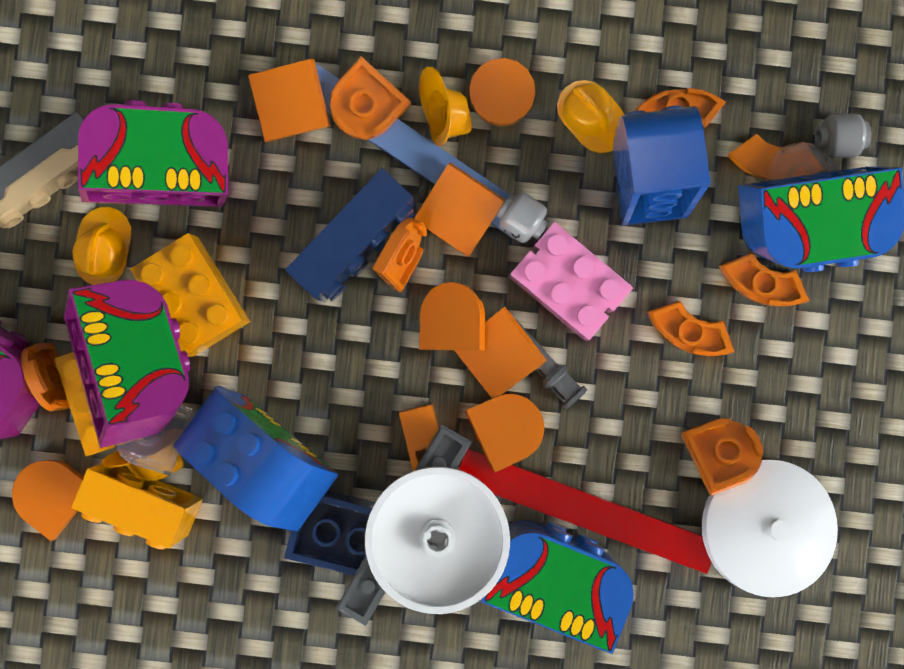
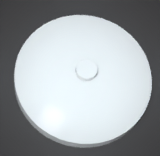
M762 460L757 473L749 481L713 496L709 495L702 516V536L707 554L715 568L726 580L752 594L764 597H783L807 588L825 571L836 547L838 528L833 503L820 482L809 472L797 465L779 460Z
M425 467L401 476L380 495L373 506L367 522L365 549L372 574L381 588L391 598L401 605L418 612L447 614L470 607L493 589L500 579L508 560L510 532L501 504L493 492L479 479L455 468Z

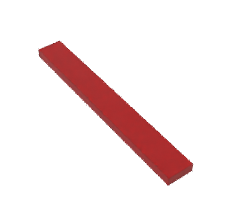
M468 448L462 458L458 470L479 479L494 495L705 574L709 572L712 562L707 554L703 536L513 464L493 473L485 454Z

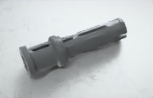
M518 322L547 359L544 364L536 369L543 378L541 381L546 389L550 388L563 402L562 407L565 410L568 409L588 389L585 386L580 387L567 373L568 368L562 364L558 365Z

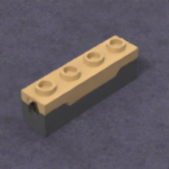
M75 112L0 166L1 228H11L19 224L24 219L23 215L32 208L44 206L51 200L53 193L60 188H68L77 182L78 133L85 116Z

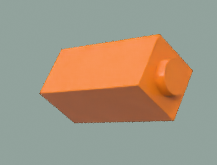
M433 403L399 412L413 471L418 466L439 429Z

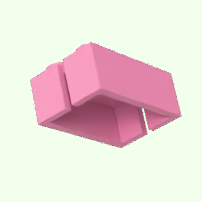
M556 222L550 226L532 248L537 254L535 255L530 250L509 275L513 282L584 341H589L609 318L604 312H614L633 289L629 283Z

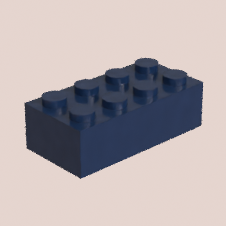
M381 168L285 271L316 300L324 303L328 299L334 301L346 288L343 285L350 275L357 277L367 267L369 262L366 258L374 250L378 253L381 252L390 238V233L402 221L415 216L413 212L415 208L413 196Z
M328 490L299 531L291 530L284 558L354 576L366 556V526L376 502Z

